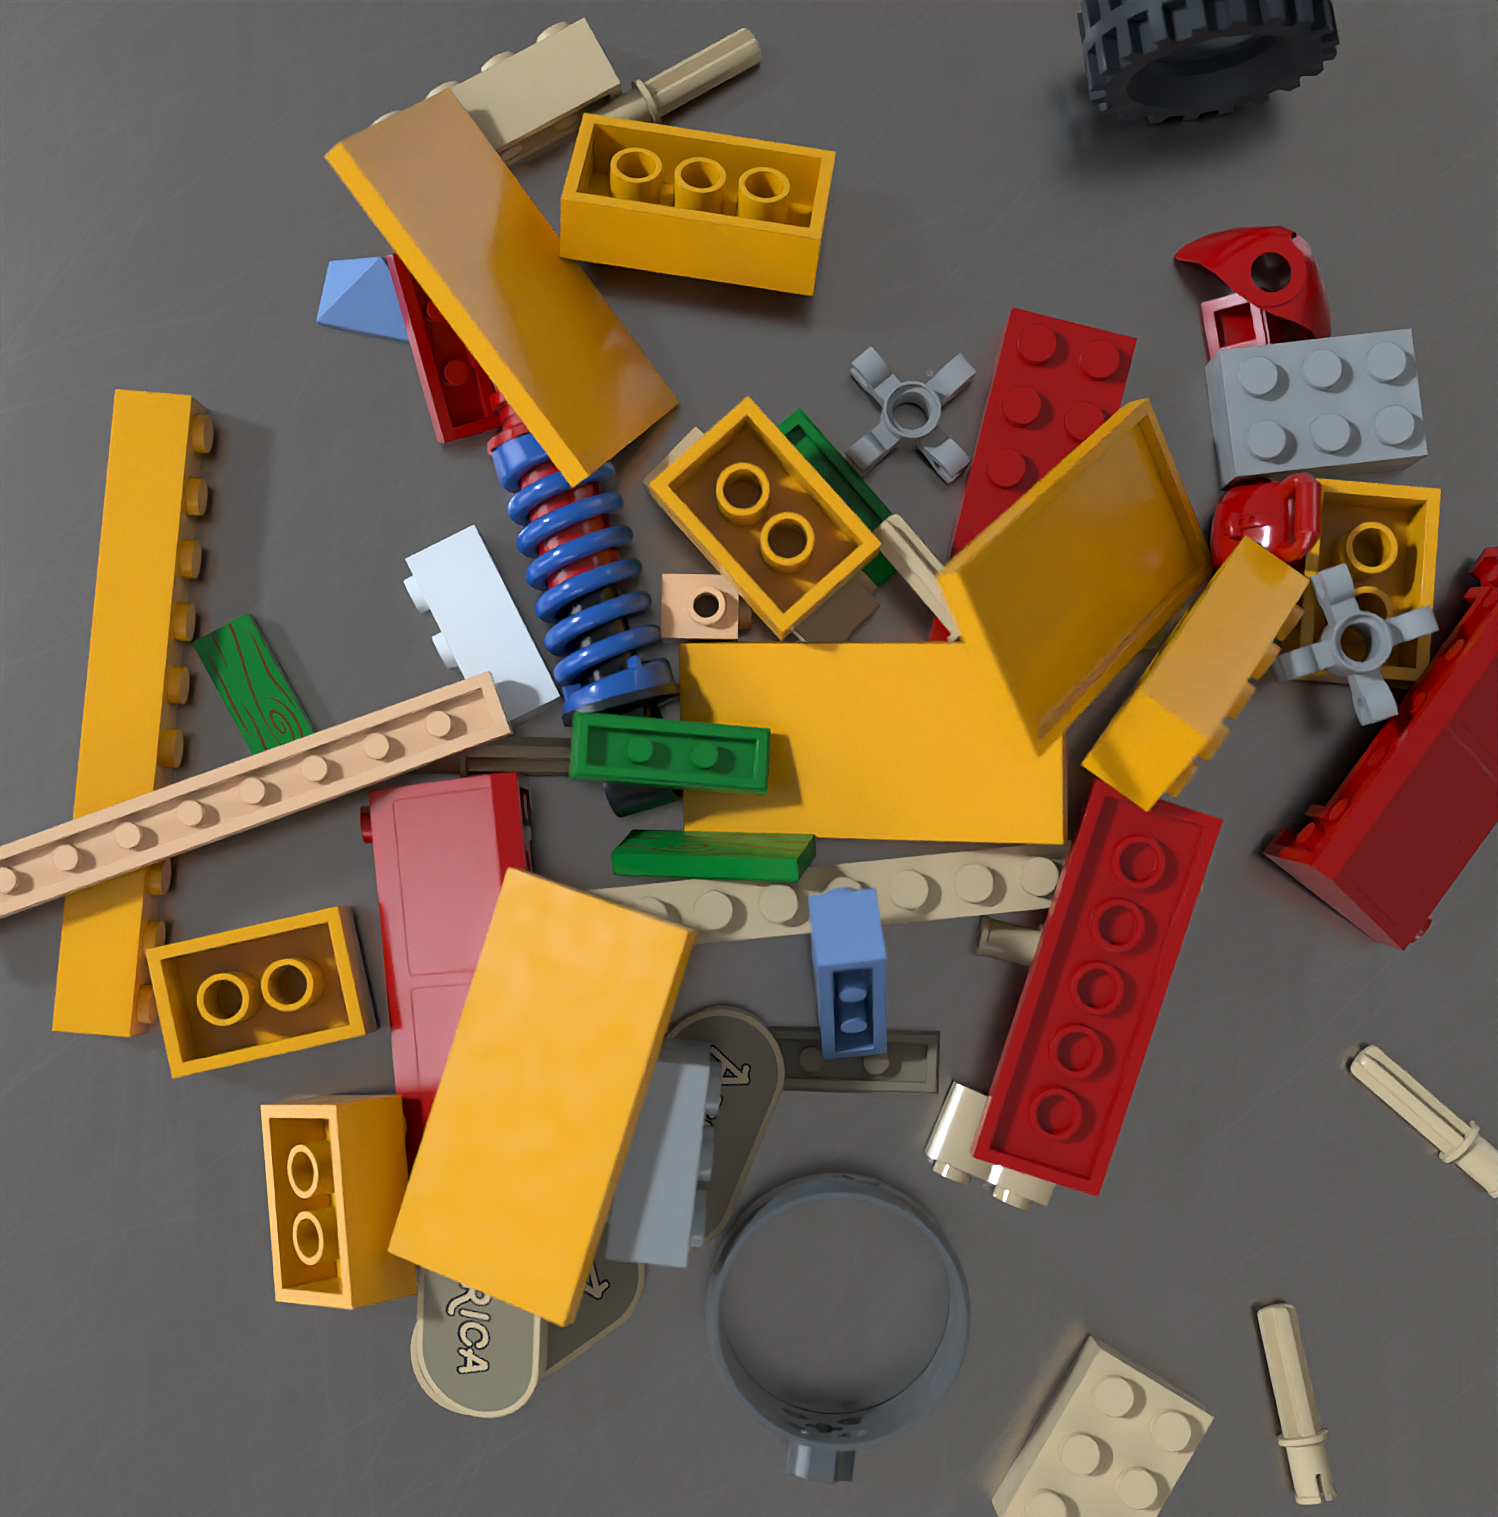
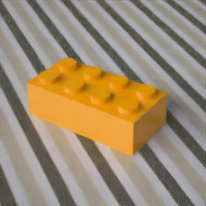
M584 113L561 196L560 257L813 296L828 213L836 151Z
M1245 535L1184 612L1081 765L1146 812L1165 791L1175 798L1186 786L1199 766L1192 761L1197 755L1207 762L1229 734L1231 729L1221 722L1223 718L1227 717L1230 720H1234L1254 694L1256 687L1247 680L1252 677L1258 681L1279 654L1281 648L1272 642L1273 639L1276 638L1282 642L1304 614L1305 610L1296 603L1310 580Z

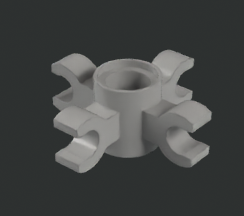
M871 346L851 363L853 366L850 370L852 376L883 407L880 424L860 438L845 452L847 455L845 459L860 477L869 472L895 447L902 450L919 448L937 473L948 484L968 468L967 465L971 462V459L938 425L941 407L974 381L973 376L977 373L976 369L961 353L947 363L926 384L918 381L901 383ZM906 402L915 403L924 410L927 423L918 429H905L895 421L893 416L894 408Z
M1345 563L1311 576L1310 581L1314 594L1324 610L1328 625L1320 632L1315 644L1293 650L1275 658L1271 665L1277 683L1281 684L1325 669L1332 675L1348 679L1352 690L1354 708L1362 726L1398 715L1395 700L1383 679L1379 666L1389 657L1392 646L1439 630L1431 606L1428 605L1383 621L1373 613L1359 610L1355 599L1353 581ZM1346 628L1359 632L1366 642V654L1361 662L1349 659L1342 651L1340 640Z

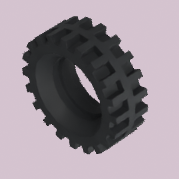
M1082 0V12L1077 13L1090 101L1092 105L1099 104L1100 112L1106 116L1119 111L1120 120L1132 121L1141 115L1148 116L1149 123H1162L1169 116H1182L1183 121L1196 120L1199 114L1218 110L1220 115L1234 112L1233 106L1249 101L1258 105L1269 101V94L1277 90L1290 92L1301 86L1300 77L1317 76L1324 70L1323 61L1334 60L1337 55L1336 45H1340L1332 0Z

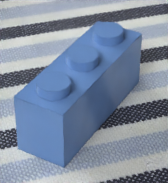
M839 887L831 889L825 894L808 895L814 996L823 1060L887 1053L886 953L876 888L857 890L851 887Z

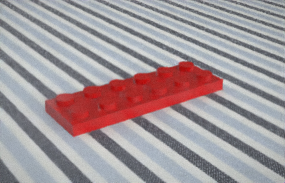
M1092 777L970 1149L972 1158L1099 1197L1223 819L1162 799H1158L1146 812L1105 781Z

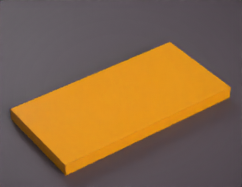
M450 88L340 141L324 156L572 488L591 475L680 403L575 259L560 257L559 236Z
M1149 397L1127 402L935 575L938 586L1016 762L1039 759L1214 572L1212 570L1210 550Z
M731 641L679 643V677L682 692L680 695L681 721L771 728L768 793L764 796L684 790V831L815 834V838L1064 844L1068 841L1067 729L1039 759L1016 762L963 641Z
M508 867L387 1252L558 1325L566 1326L574 1323L698 931L529 871Z

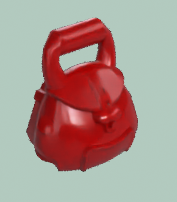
M1297 473L1285 478L1281 482H1272L1270 479L1265 478L1254 479L1227 491L1222 502L1216 504L1213 512L1214 517L1210 535L1212 570L1218 571L1245 535H1247L1299 572L1302 567V557L1313 549L1322 536V484L1309 473Z

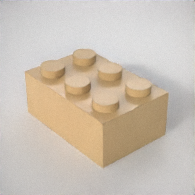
M1089 1334L991 1501L997 1516L1157 1517L1214 1417L1195 1397Z

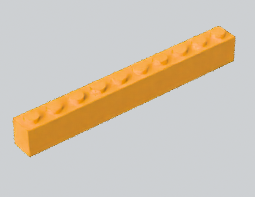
M115 389L73 820L169 786L172 768H178L182 760L183 734L181 730H176L178 704H185L189 692V670L187 667L182 666L184 641L192 640L196 619L195 607L192 603H188L190 578L198 577L202 556L201 544L198 540H194L196 515L202 516L204 514L208 493L206 479L200 477L202 453H209L213 443L211 415H206V407L192 395ZM170 858L65 895L52 1031L133 1037L146 1034L147 1023H154L158 1009L153 986L151 985V976L145 950L164 946L165 925L163 921H157L159 896L166 895L170 886Z

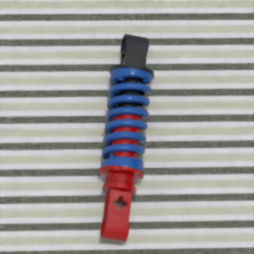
M494 384L496 392L489 397L492 412L495 415H500L499 418L503 426V432L487 442V451L489 457L493 460L499 484L507 492L515 494L508 503V517L515 524L525 527L518 534L516 541L517 549L525 557L535 559L527 567L525 578L533 589L544 592L536 601L534 608L536 616L543 622L555 624L545 635L543 641L545 649L552 655L565 657L555 666L553 672L554 681L563 687L565 702L562 708L564 715L561 718L564 727H572L575 712L663 719L659 706L677 698L682 692L680 685L675 683L670 662L666 658L662 657L641 662L640 656L637 655L635 649L657 642L661 638V630L658 625L653 623L630 629L626 615L648 609L652 604V598L647 591L620 595L619 588L625 586L627 580L638 577L643 571L641 561L636 558L621 560L617 548L631 543L634 535L629 526L618 525L611 527L608 516L621 511L625 504L623 496L619 493L610 492L602 494L599 486L600 483L608 481L614 476V464L608 460L572 488ZM603 783L608 803L619 818L680 801L684 796V790Z

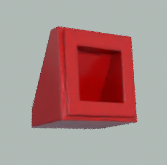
M1261 286L1258 287V288H1260V289L1263 290V291L1272 292V291H1270V290H1268V289H1265V288H1263V287H1261ZM1237 293L1201 303L1210 359L1222 349L1284 343L1280 318L1254 306Z

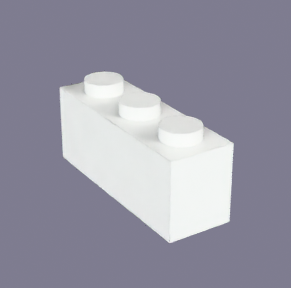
M475 525L405 559L413 576L405 579L404 584L420 614L431 610L441 630L440 633L432 636V639L447 669L450 671L459 666L465 679L490 671L511 728L565 702L482 534Z

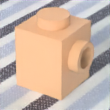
M662 574L661 640L663 644L679 645V643L738 641L739 630H751L752 608L722 575Z

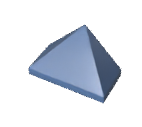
M383 257L329 261L316 322L323 326L410 343L387 260Z

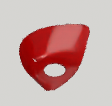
M1282 226L1234 227L1205 235L1186 244L1176 253L1175 258L1177 260L1200 263L1208 268L1233 291L1254 306L1272 315L1296 322L1311 330L1316 339L1331 337V309L1325 282L1308 242L1296 232ZM1265 253H1276L1282 255L1288 261L1291 267V278L1284 289L1277 292H1266L1254 284L1251 277V267L1258 256Z

